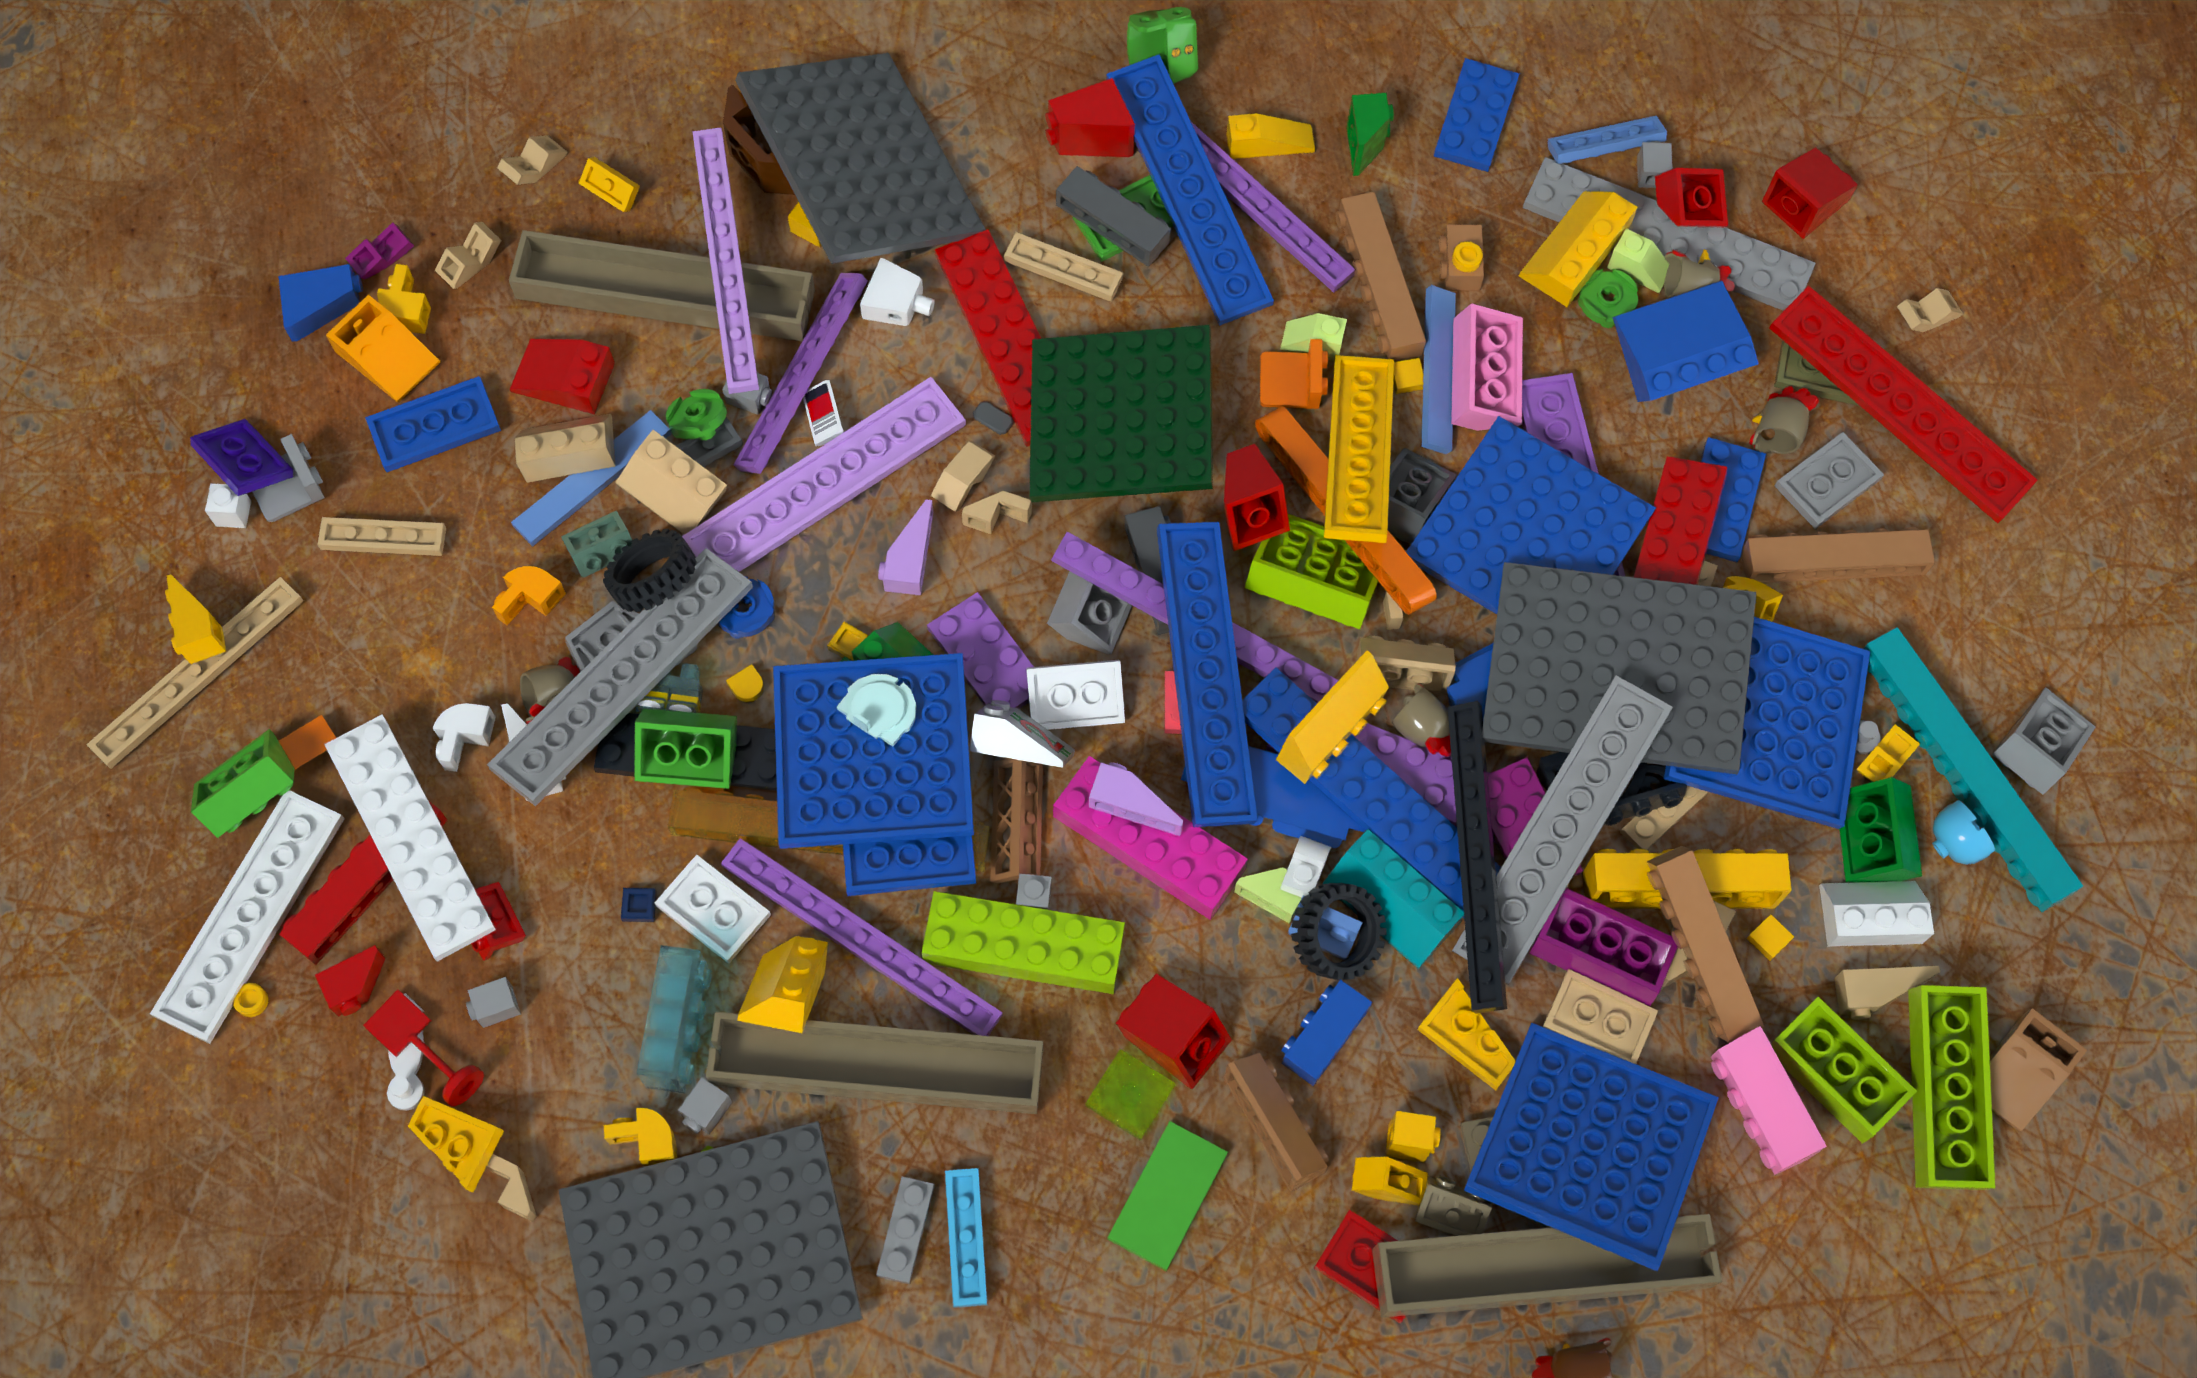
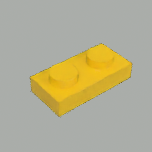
M596 157L588 158L579 181L580 185L622 212H629L640 187Z

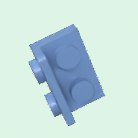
M1301 903L1298 905L1300 908L1304 907ZM1327 907L1318 925V941L1321 950L1346 960L1359 933L1362 922ZM1295 915L1293 920H1299L1300 917ZM1292 924L1288 930L1290 936L1292 933H1298V928H1293Z

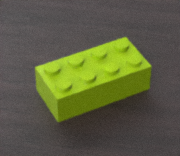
M1819 997L1812 1001L1770 1043L1782 1066L1862 1144L1872 1138L1917 1092L1913 1086Z

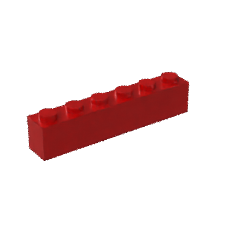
M429 801L441 826H443L448 821L439 808ZM371 834L364 842L361 841L353 847L350 857L342 866H337L330 872L328 881L320 890H315L308 896L305 906L297 915L294 914L285 921L283 930L279 933L287 943L314 965L320 962L394 880Z

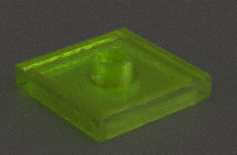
M1120 1049L1088 1098L1085 1106L1141 1141L1176 1083Z

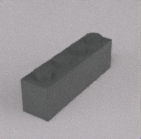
M1076 166L1056 189V205L1148 267L1169 244L1171 228L1168 227V224L1163 219L1153 217L1139 203L1129 201L1115 187H1108L1090 171H1084Z
M1160 506L1125 515L1124 528L1138 571L1163 584L1157 527L1159 524L1171 523L1168 515L1163 516ZM1153 617L1158 635L1169 633L1168 625Z

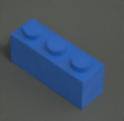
M1342 980L1335 987L1329 985L1319 998V1001L1323 1004L1316 1013L1312 1010L1309 1011L1300 1024L1304 1030L1298 1038L1292 1035L1281 1050L1285 1054L1281 1064L1312 1086L1319 1080L1372 1005L1369 999Z

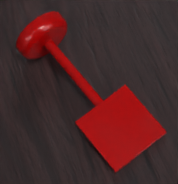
M397 989L363 1026L395 1057L410 1043H413L450 1078L442 1093L445 1102L453 1107L462 1104L480 1087L484 1079L483 1071L475 1065L465 1066L457 1072L453 1071L417 1037L432 1020Z

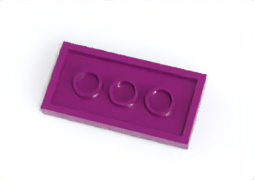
M1528 758L1488 774L1492 834L1505 861L1545 795ZM1581 865L1578 867L1573 877L1582 874L1583 869Z

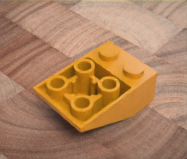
M369 294L326 334L332 348L340 357L397 403L440 363L439 359L389 310Z

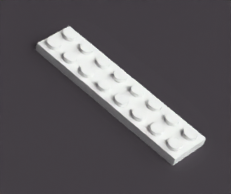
M383 714L324 744L434 959L438 962L495 931L496 928Z
M290 790L283 794L150 1014L153 1017L209 1044L212 1042L233 1007L234 998L240 988L249 980L345 818L341 814Z

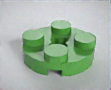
M1603 269L1596 270L1581 289L1578 304L1588 318L1600 323L1605 328H1612L1615 326L1614 316L1636 309L1639 299L1637 295L1638 288L1635 281L1620 270L1613 269L1612 272H1603ZM1602 294H1614V301H1606L1603 299L1604 296Z
M710 389L691 391V397L682 401L680 396L671 403L666 412V420L675 438L711 439L716 433L715 430L725 420L728 412L719 394Z

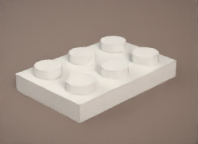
M1120 660L1026 668L1030 717L1047 730L1125 723Z
M698 855L690 861L655 901L656 907L728 964L771 916L770 911Z

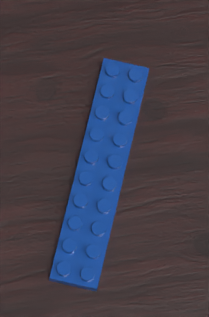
M1160 54L1108 73L1107 80L1113 78L1135 123L1134 141L1219 326L1272 306L1274 303L1273 297Z
M1219 522L1159 524L1157 527V537L1193 827L1255 824L1258 818Z
M1277 667L1242 700L1245 723L1278 753L1290 732L1317 704ZM1351 734L1346 739L1349 744L1337 758L1332 754L1326 761L1329 763V766L1318 779L1312 776L1309 780L1363 827L1365 831L1369 829L1464 912L1457 827ZM1495 862V869H1496V876H1497V874H1498V872L1500 871L1501 867Z

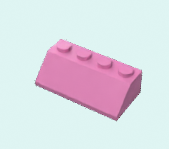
M1471 303L1453 319L1451 424L1476 431L1488 430L1498 416L1515 426L1522 424L1523 317Z
M1761 1026L1718 1049L1711 1056L1713 1060L1711 1065L1715 1075L1720 1080L1723 1079L1729 1090L1727 1095L1730 1103L1735 1109L1740 1110L1745 1120L1743 1125L1750 1138H1755L1761 1149L1759 1153L1762 1162L1768 1169H1772L1774 1175L1810 1159L1827 1147Z

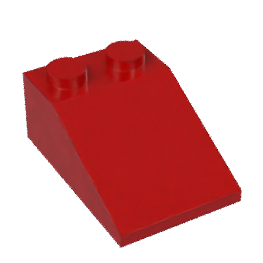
M530 339L511 384L510 392L595 415L615 365L610 348L581 339Z

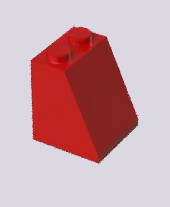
M1113 78L1048 100V113H1045L1048 129L1045 130L1050 146L1055 145L1059 155L1127 158L1133 156L1135 123Z
M1815 147L1776 170L1762 199V203L1804 239L1851 199L1858 184L1848 173L1843 172L1835 165L1828 155L1823 154Z
M1256 444L1227 453L1224 506L1233 551L1290 531L1284 485Z
M1155 974L1149 982L1143 985L1140 994L1129 1007L1122 1011L1120 1018L1116 1022V1025L1128 1041L1190 1089L1196 1086L1232 1040L1213 1008L1158 974Z

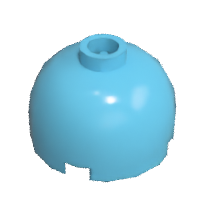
M1960 800L1949 804L1938 813L1933 825L1936 841L1932 844L1942 858L1949 856L1957 863L1965 865L1975 864L1990 856L1995 851V847L1985 829H1980L1974 821L1977 818Z

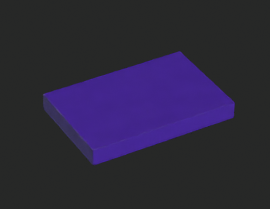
M246 419L190 437V445L237 496L293 477V468Z

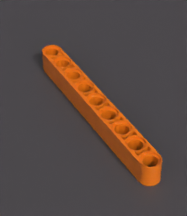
M1279 407L1257 419L1255 427L1260 438L1325 516L1328 458L1285 407ZM1388 530L1386 543L1345 540L1404 613L1410 615L1437 599L1436 590L1431 581Z

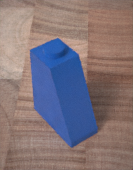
M350 264L278 276L283 323L291 341H299L360 303L359 292H363L361 277L359 274H354Z

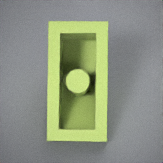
M1626 228L1612 253L1607 269L1612 271L1613 269L1620 270L1629 275L1635 282L1660 293L1664 286L1669 263L1652 240Z
M1317 313L1287 321L1280 350L1308 353L1310 339H1322V351H1328V360L1335 361V355L1340 354L1347 319Z
M1283 867L1241 877L1238 879L1234 893L1289 924L1302 899L1299 896L1280 890L1287 869Z

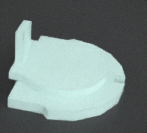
M871 674L858 679L847 688L848 693L837 706V710L845 714L848 721L874 738H881L891 746L897 743L904 732L910 731L916 719V702L911 689L904 682L898 686V678L888 674Z

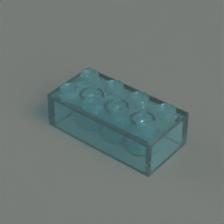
M663 945L660 947L637 1068V1076L646 1089L685 1093L686 1085L692 1084L694 1077V1065L690 1064L692 1052H698L700 1044V1033L696 1032L698 1020L703 1021L706 1011V1001H702L704 989H709L712 971L708 969V962L704 960L700 950Z

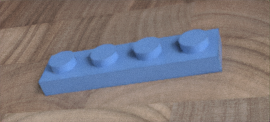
M1652 116L1549 138L1548 149L1556 163H1570L1575 160L1598 157L1603 154L1640 147L1642 142H1664L1667 138V131L1658 117Z

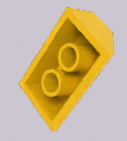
M795 936L765 953L761 958L739 1011L737 1021L802 1033L825 974L828 942Z

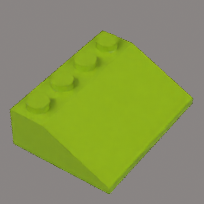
M1288 514L1290 531L1261 541L1252 560L1245 589L1282 601L1287 605L1310 611L1315 615L1335 620L1343 625L1360 629L1379 581L1345 540L1324 538V526Z

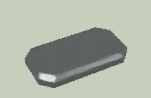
M987 401L980 402L973 411L976 421L999 435L1006 434L1014 424L1013 418Z

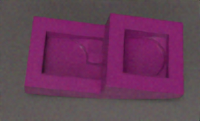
M392 222L375 240L371 242L365 239L345 259L360 277L365 280L392 265L415 245L399 226Z

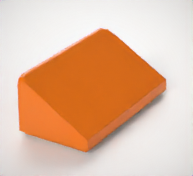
M321 714L278 741L295 768L294 770L327 751L324 744L337 737Z

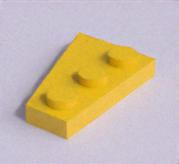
M1458 978L1417 1029L1494 1090L1498 1089L1516 1062L1481 1013L1475 1014L1471 1010V999Z
M425 1096L422 1097L408 1124V1127L426 1147L433 1151L443 1162L442 1164L460 1180L461 1185L472 1193L504 1130Z

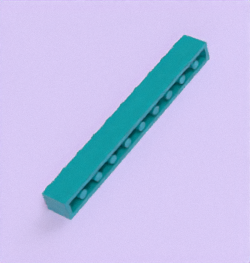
M1896 627L1867 643L1863 648L1870 651L1867 672L1872 673L1879 683L1881 693L1892 701L1897 709L1899 718L1908 724L1914 732L1916 741L1920 743L1919 746L1926 749L1931 756L1935 769L1946 777L1955 797L1963 801L1977 818L1974 820L1977 825L1984 828L1995 847V852L2000 853L2005 860L2011 876L2022 884L2029 901L2043 913L2083 887L2081 881L1899 628Z

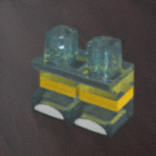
M682 664L680 677L670 676L669 672L635 706L637 713L640 714L643 708L700 713L703 689L700 683L699 667L693 664Z

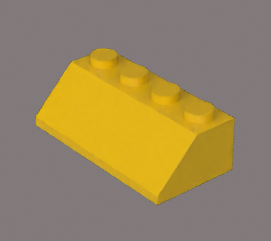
M1584 191L1519 273V277L1568 307L1618 243L1625 229L1631 226L1638 207L1615 192Z
M1368 650L1290 732L1276 758L1281 765L1304 784L1312 776L1318 779L1329 766V763L1326 761L1333 754L1337 758L1349 744L1346 739L1351 733L1357 736L1368 723L1365 718L1370 713L1375 716L1387 702L1383 697L1389 686L1373 655Z

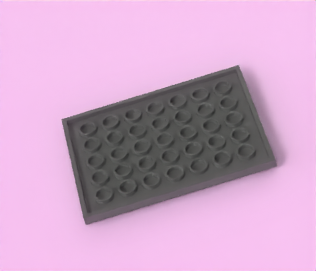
M889 53L738 72L735 81L831 264L958 242L986 230Z
M1504 562L1482 729L1483 739L1488 743L1570 753L1617 675L1673 707L1641 762L1738 775L1756 592Z
M818 1121L559 1189L593 1378H648L863 1320L822 1130Z

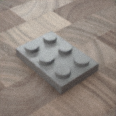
M1842 432L1776 482L1775 487L1813 528L1817 529L1879 482L1884 474Z

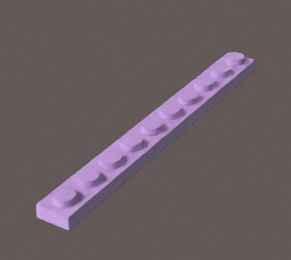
M722 128L693 131L729 394L759 390Z

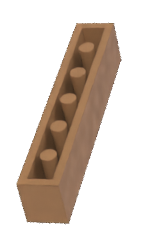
M1375 192L1341 199L1339 211H1336V222L1338 227L1344 230V245L1347 253H1352L1354 259L1352 267L1356 269L1355 277H1360L1362 283V299L1364 303L1368 302L1370 307V323L1373 328L1377 327L1379 333L1378 346L1380 352L1385 353L1387 359H1394V362L1421 356L1426 340Z
M1915 527L1904 528L1900 531L1875 529L1866 533H1858L1856 530H1847L1840 534L1815 532L1804 536H1798L1796 533H1787L1780 537H1768L1767 535L1760 534L1748 538L1741 553L1745 577L1761 583L1926 575L1935 564L1929 529L1918 530Z
M1680 846L1647 861L1650 871L1647 872L1648 879L1652 887L1660 892L1663 900L1659 902L1660 908L1666 919H1671L1675 929L1671 932L1677 947L1679 949L1683 948L1687 960L1684 961L1685 969L1692 979L1695 978L1699 989L1696 990V995L1703 1008L1707 1007L1711 1018L1708 1019V1024L1714 1036L1731 1043L1759 1026L1764 1029L1765 1026L1693 851Z

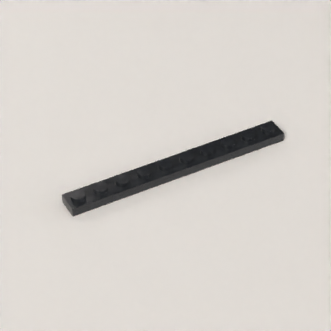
M1478 701L1449 706L1448 719L1471 1010L1478 1014L1507 1009L1485 740L1482 735V705Z

